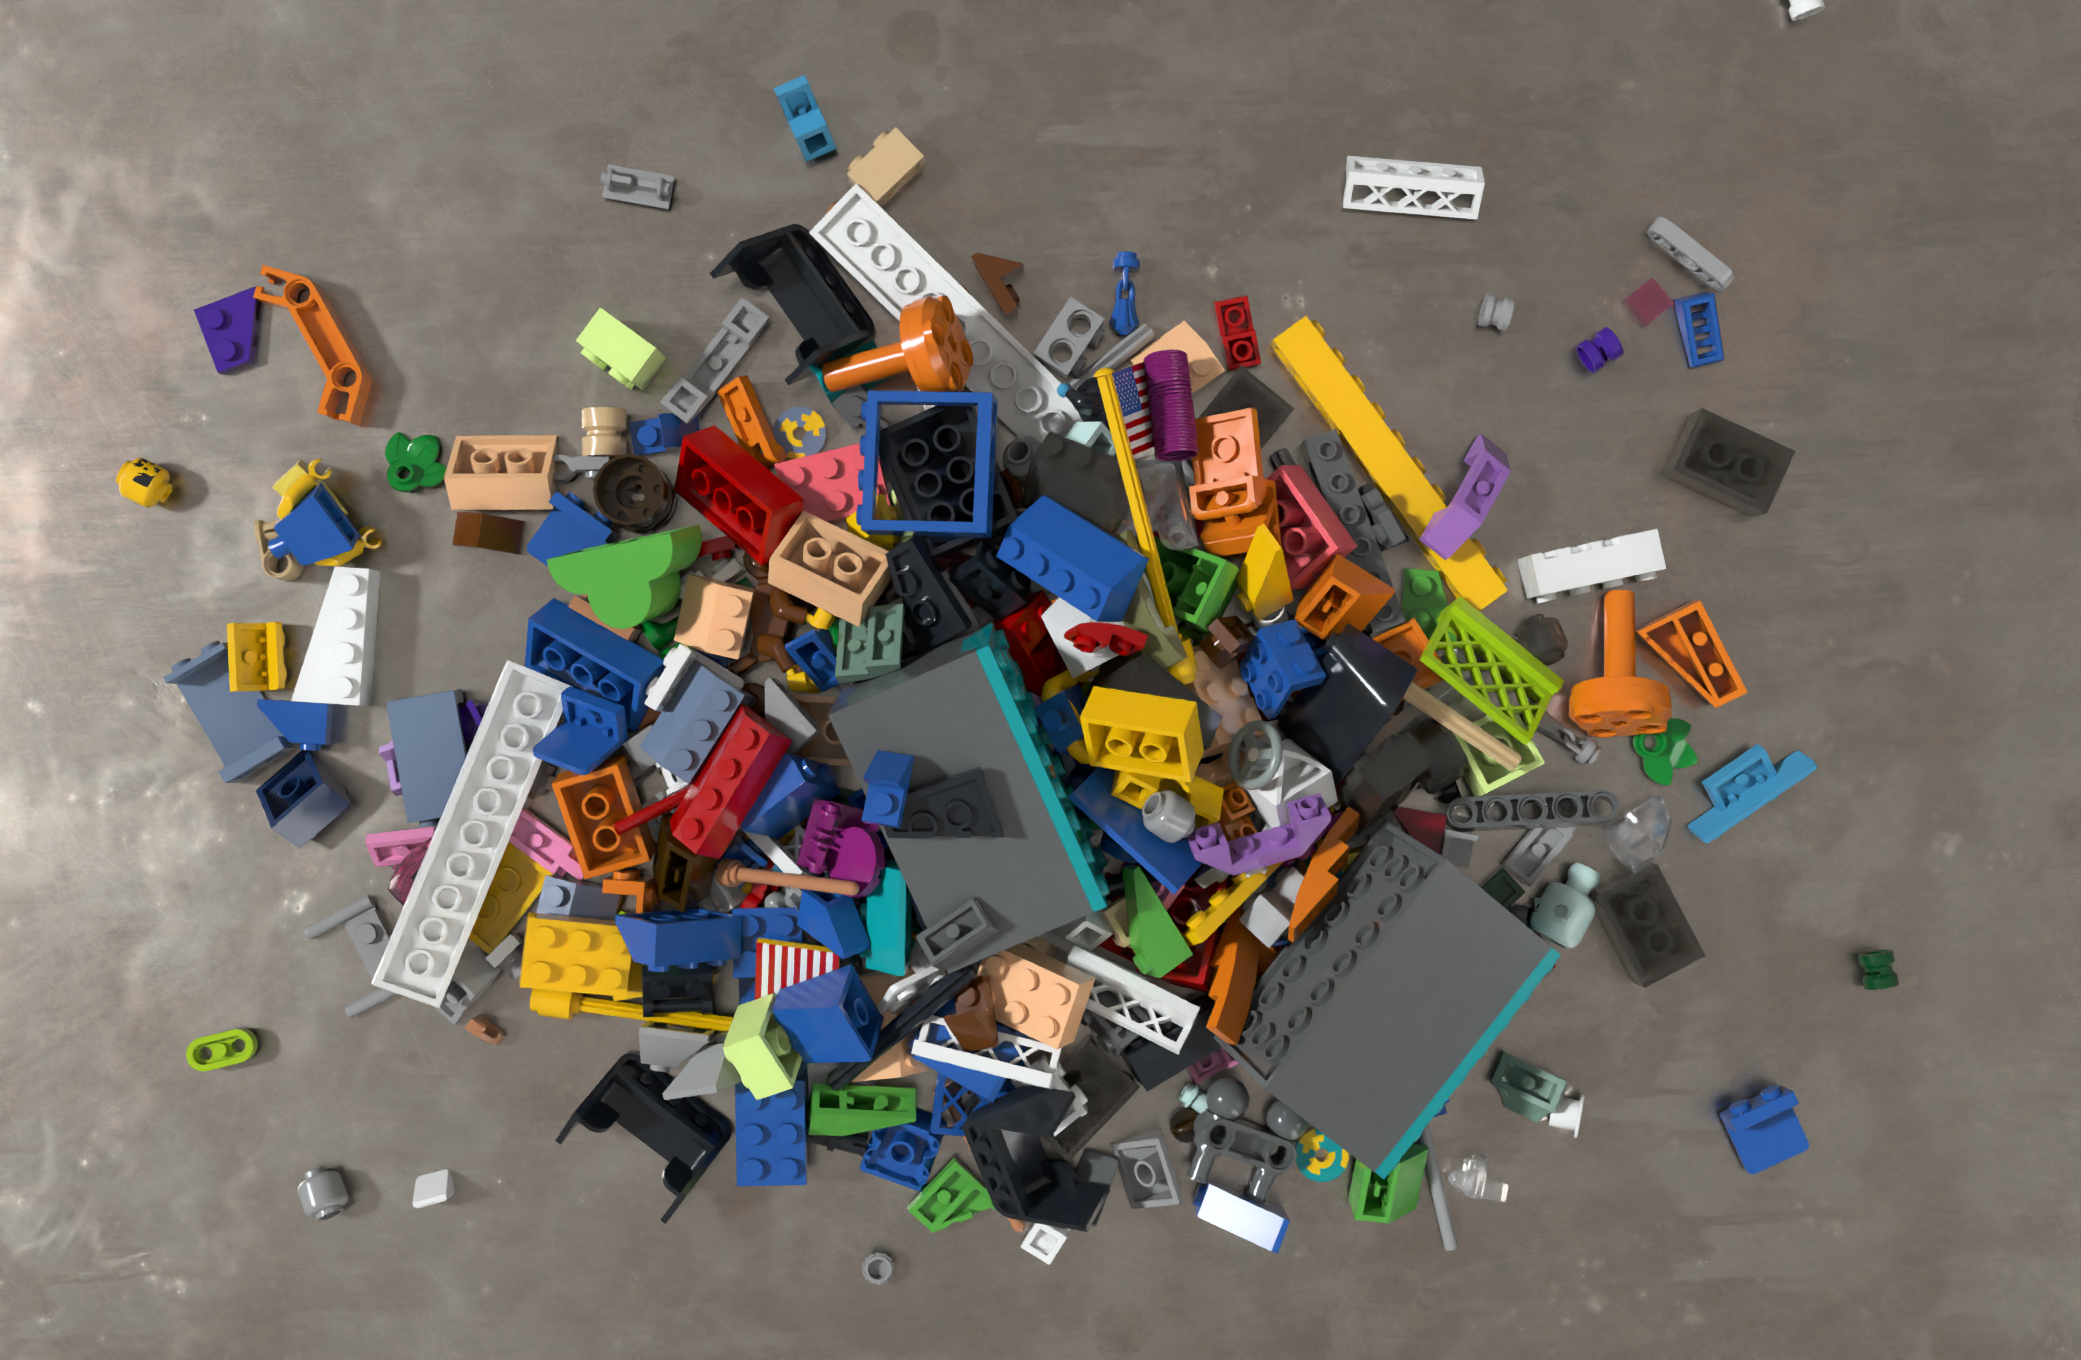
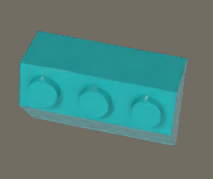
M885 859L884 870L879 872L878 879L881 880L878 886L867 895V902L861 903L862 923H867L866 934L870 941V947L860 952V957H866V968L896 976H905L911 963L912 895L896 860Z

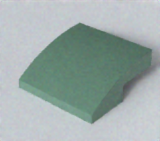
M904 604L870 606L869 614L860 627L842 618L839 619L835 678L838 683L875 678L901 668L905 615Z

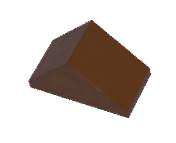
M457 512L452 545L520 555L525 521L484 513Z

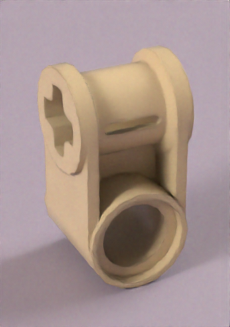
M263 520L255 521L254 534L259 546L264 572L268 576L285 582L296 580L303 571V565L290 553L284 556L288 559L287 569L279 573L277 564L280 559L271 553L268 546L270 540L279 536L274 529V525L278 520L264 522Z

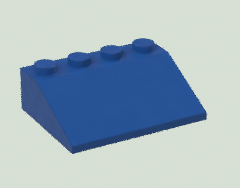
M1098 767L1068 798L1175 895L1202 862L1195 860L1186 838H1182L1175 843H1168L1150 832L1144 826L1142 809L1111 795L1115 770Z

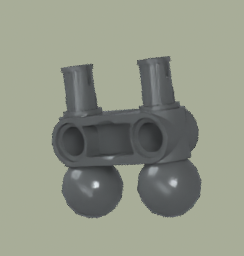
M1221 1078L1213 1082L1207 1090L1206 1102L1208 1108L1199 1114L1194 1121L1195 1136L1193 1142L1197 1150L1187 1176L1194 1181L1206 1184L1216 1157L1221 1155L1245 1162L1257 1168L1246 1196L1256 1202L1266 1204L1276 1176L1284 1175L1295 1164L1297 1158L1295 1149L1297 1142L1295 1140L1304 1135L1308 1129L1309 1122L1280 1100L1272 1103L1267 1111V1128L1239 1119L1249 1107L1250 1097L1244 1084L1235 1078ZM1220 1125L1218 1134L1210 1137L1212 1129ZM1279 1146L1278 1153L1274 1157H1270L1271 1151Z

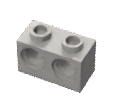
M1070 296L1033 352V356L1042 365L1065 380H1068L1071 374L1077 376L1088 360L1083 355L1091 345L1096 348L1106 333V330L1102 328L1105 318ZM1077 319H1085L1089 322L1091 328L1085 334H1077L1072 330L1071 324ZM1058 347H1066L1071 351L1072 357L1067 362H1058L1052 355L1054 350Z

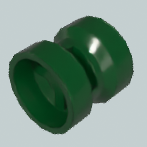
M1874 950L1858 954L1859 964L1865 971V975L1862 978L1864 989L1878 990L1899 985L1898 974L1893 971L1892 966L1895 962L1893 950Z

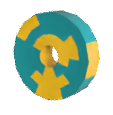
M1314 1126L1307 1129L1304 1135L1296 1140V1164L1300 1172L1308 1179L1316 1182H1329L1339 1177L1346 1169L1349 1153ZM1318 1149H1326L1327 1155L1324 1159H1317L1315 1157Z

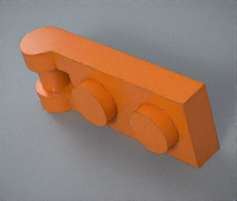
M748 375L738 376L719 389L717 394L739 445L768 470H770L771 465L775 466L774 464L784 462L786 459L785 450L781 445L777 444ZM759 446L761 447L763 454H761Z

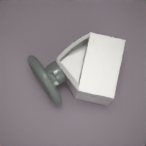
M1262 720L1251 721L1241 727L1235 734L1228 753L1230 774L1233 780L1244 789L1255 808L1254 813L1272 828L1290 824L1287 802L1318 793L1321 794L1327 808L1338 802L1332 771L1291 739L1281 741L1278 731L1270 723ZM1254 731L1265 732L1271 744L1257 742ZM1244 741L1247 748L1246 761L1240 769L1238 761L1239 751Z

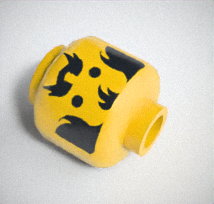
M140 457L133 461H126L116 477V483L119 485L121 495L143 507H153L159 501L164 503L172 492V485L169 484L170 475L168 470L145 458Z

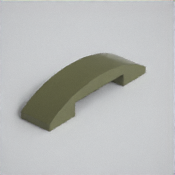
M1131 529L1116 536L1122 542L1142 553ZM1141 577L1122 621L1125 627L1148 635L1141 652L1161 672L1188 656L1174 625L1164 626L1143 577Z

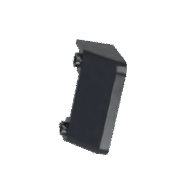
M791 224L739 242L710 272L713 279L736 272L744 286L753 290L768 288L802 336L804 341L795 350L799 366L785 379L788 385L821 372L824 363L841 358L865 341L874 331V323L821 246L809 234L810 231L799 224Z
M628 1053L618 1059L574 1111L555 1141L561 1145L579 1123L592 1132L603 1133L617 1122L669 1162L662 1173V1181L664 1186L676 1195L677 1198L660 1219L666 1224L731 1137V1129L722 1117L694 1096L664 1100L662 1093L673 1080L660 1071L650 1070V1064L641 1063L639 1055Z
M1022 1085L995 1099L993 1103L989 1102L972 1111L963 1123V1132L992 1204L1003 1216L1010 1219L1088 1232L1110 1192L1109 1186L1078 1181L1072 1166L1067 1161L1047 1158L1039 1136L1053 1137L1076 1098L1074 1092L1058 1089L1051 1090L1034 1085Z

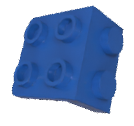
M556 491L549 501L554 506V509L528 543L527 551L548 566L546 559L584 548L613 543L619 536V533L610 528L614 522L600 512L596 511L592 515L583 508L586 502L570 491L566 496Z
M1295 619L1260 628L1253 639V643L1240 662L1241 677L1248 683L1255 696L1258 708L1263 711L1268 720L1278 716L1293 691L1322 684L1326 678L1325 672Z
M569 686L560 693L565 721L533 747V755L538 759L580 775H587L628 740L625 709L622 705Z
M1782 1085L1767 1087L1760 1092V1095L1749 1100L1737 1101L1731 1104L1729 1109L1719 1113L1744 1169L1750 1174L1761 1172L1809 1148V1142L1793 1110V1107L1798 1105L1799 1102L1794 1091Z

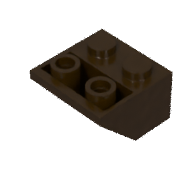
M669 811L661 817L652 866L656 895L659 899L685 913L710 896L717 859L695 854L672 835L670 819L673 813Z

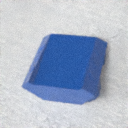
M916 1108L915 1122L873 1130L860 1165L861 1171L921 1192L925 1188L943 1135L930 1132L932 1114ZM941 1116L940 1126H947V1123Z

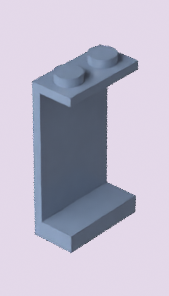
M215 641L200 650L202 655L192 661L190 658L174 664L171 667L173 672L163 678L166 683L178 685L225 765V768L218 771L224 782L237 783L295 747L257 707V699H266L262 692H230L228 643Z
M462 689L386 702L407 822H419V827H427L439 823V818L442 816L467 756L458 703L464 702Z

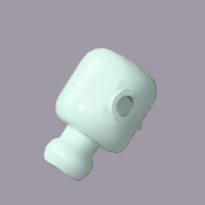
M1578 862L1569 868V879L1566 884L1551 882L1547 885L1541 898L1535 897V910L1530 918V926L1533 931L1550 942L1567 949L1574 948L1581 942L1594 918L1596 906L1587 896L1600 882V874Z

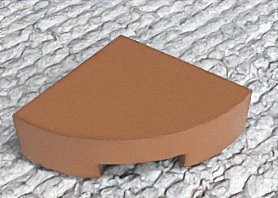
M483 1015L472 1018L465 1027L471 1034L492 1045H499L506 1037L505 1032Z

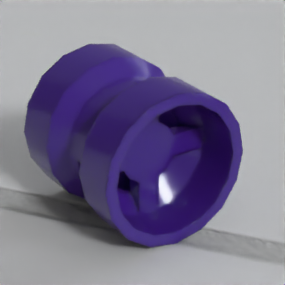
M1608 327L1598 331L1592 340H1584L1576 345V352L1581 362L1593 374L1604 368V364L1608 360L1615 361L1624 355L1619 339Z

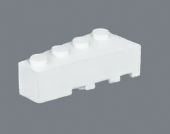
M1658 529L1615 537L1606 541L1590 542L1573 548H1561L1544 554H1532L1517 560L1525 598L1536 597L1537 603L1556 600V593L1569 590L1570 596L1591 592L1589 586L1602 583L1603 589L1624 585L1623 578L1635 576L1636 582L1657 578L1656 571L1666 569Z
M334 567L291 701L371 706L380 571L365 568Z

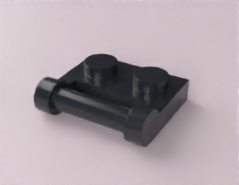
M705 963L698 964V968L683 969L678 968L677 965H671L669 971L653 972L648 970V966H642L643 1017H654L656 1013L702 1012V1015H713V971L711 965H706ZM677 997H692V998H686V999H664V998H677Z

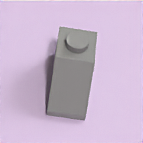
M477 948L473 949L457 964L440 1008L433 1006L453 1025L458 1023L491 986L501 971L500 968H494L485 959L488 955L483 954Z

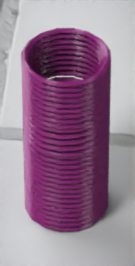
M1175 349L1153 352L1144 358L1155 459L1163 462L1187 460L1199 453L1193 396H1191L1192 388H1190L1188 354L1182 350Z

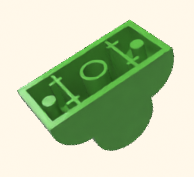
M698 524L584 548L546 559L553 579L559 586L574 594H587L594 614L603 623L613 628L626 629L660 617L672 610L681 592V581L678 571L687 568L696 560L702 545V535Z
M1154 535L1176 623L1185 625L1186 628L1207 636L1210 633L1207 627L1217 618L1223 617L1237 589V577L1240 569L1220 557L1167 538L1161 540ZM1137 536L1136 541H1137L1138 546H1139V548H1140V544H1139V540H1138V536ZM1145 567L1144 572H1145V574H1146V576H1147V578H1148L1147 571H1146V567Z

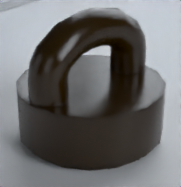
M1183 1107L1172 1114L1169 1125L1171 1133L1177 1140L1185 1143L1193 1142L1195 1136L1194 1121L1199 1112L1193 1108Z

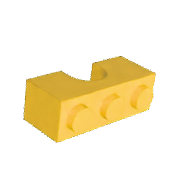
M1115 770L1111 795L1139 809L1143 808L1146 800L1152 794L1171 790L1194 806L1196 814L1194 829L1217 823L1220 820L1224 789L1196 775H1194L1192 782Z

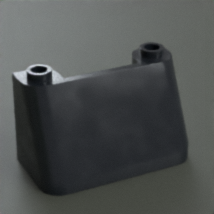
M1347 623L1340 634L1333 631L1323 646V649L1328 651L1320 663L1326 674L1323 683L1302 689L1292 702L1286 701L1277 716L1280 719L1277 726L1287 739H1291L1332 771L1335 788L1340 784L1397 708L1418 671L1417 668L1349 623Z

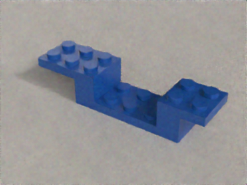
M795 906L732 908V915L742 917L741 958L733 959V978H739V1005L755 1000L756 942L758 938L808 944L807 937H803V929L797 925L799 912ZM803 1059L792 1089L756 1100L750 1089L746 1088L742 1082L735 1084L737 1186L807 1184L806 1113L809 1110L807 1063Z

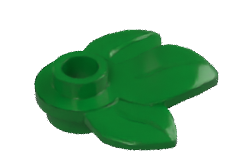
M400 432L391 437L385 449V457L390 465L387 470V480L394 490L410 492L418 486L434 487L444 480L447 468L441 463L436 462L439 454L437 436L422 435L411 442ZM403 470L410 472V475L405 479L398 477V474Z
M1670 718L1667 721V730L1665 732L1634 735L1633 746L1637 754L1643 757L1644 771L1656 783L1669 786L1673 777L1672 768H1686L1698 762L1693 748L1684 740L1691 729V724L1678 718ZM1647 736H1652L1655 740L1654 746L1650 749L1644 743Z

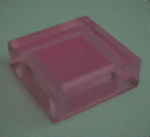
M1653 277L1624 300L1644 326L1648 325L1674 304Z

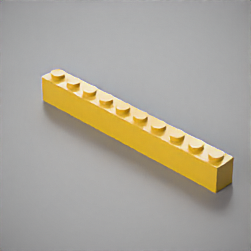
M1304 316L1274 338L1270 346L1332 430L1337 429L1341 443L1374 488L1378 489L1383 500L1433 568L1439 571L1441 579L1457 599L1461 596L1478 611H1481L1508 591L1504 585L1507 582L1505 576L1497 566L1491 567L1483 557L1487 553L1476 538L1472 540L1468 538L1446 560L1419 540L1433 514L1447 508L1444 504L1446 500L1444 493L1435 483L1430 485L1423 475L1426 473V470L1422 463L1415 456L1411 458L1403 448L1406 445L1403 437L1396 429L1390 430L1383 421L1386 416L1381 407L1376 402L1370 403L1363 394L1366 391L1365 386L1355 374L1350 376L1343 365L1346 362L1342 354L1335 347L1330 349L1323 338L1326 335L1316 320L1310 321L1307 316Z

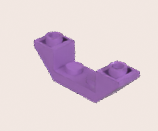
M1479 434L1464 459V462L1471 468L1449 507L1433 514L1419 539L1444 560L1449 559L1482 525L1511 472L1507 454L1483 434Z
M1318 793L1286 803L1290 824L1227 841L1218 822L1194 829L1186 839L1195 860L1229 874L1237 875L1302 856L1330 823L1331 814L1321 794Z

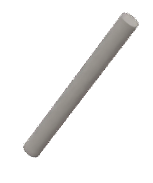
M1428 1123L1422 1131L1419 1143L1420 1145L1428 1146L1429 1149L1425 1168L1445 1251L1457 1249L1458 1244Z

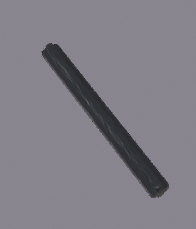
M970 964L946 975L880 1030L872 1060L867 1062L840 1063L828 1073L827 1085L831 1086L834 1091H840L974 981L977 978V967Z

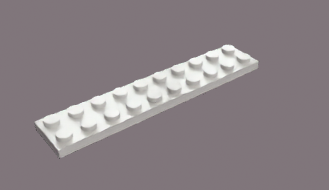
M855 184L817 223L809 234L899 322L904 306L925 297L946 295L952 303L954 313L962 326L965 338L969 342L973 353L974 362L970 368L965 386L971 392L993 393L998 399L997 417L1017 437L1031 436L1039 440L1051 455V470L1054 471L1067 458L1058 446L1076 422H1083L1072 403L1066 397L1062 398L1058 395L1057 388L1061 383L865 191Z
M506 661L372 980L374 986L440 1008L542 760L533 755V747L556 728L563 712L560 693L570 685L512 661Z

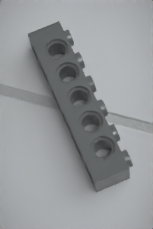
M1337 429L1304 440L1300 444V448L1313 483L1357 544V547L1345 558L1393 588ZM1396 593L1392 595L1365 627L1369 634L1406 622Z

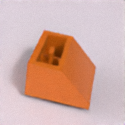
M1337 553L1299 599L1295 620L1299 626L1322 640H1328L1333 631L1340 634L1347 623L1362 632L1392 597L1395 589Z

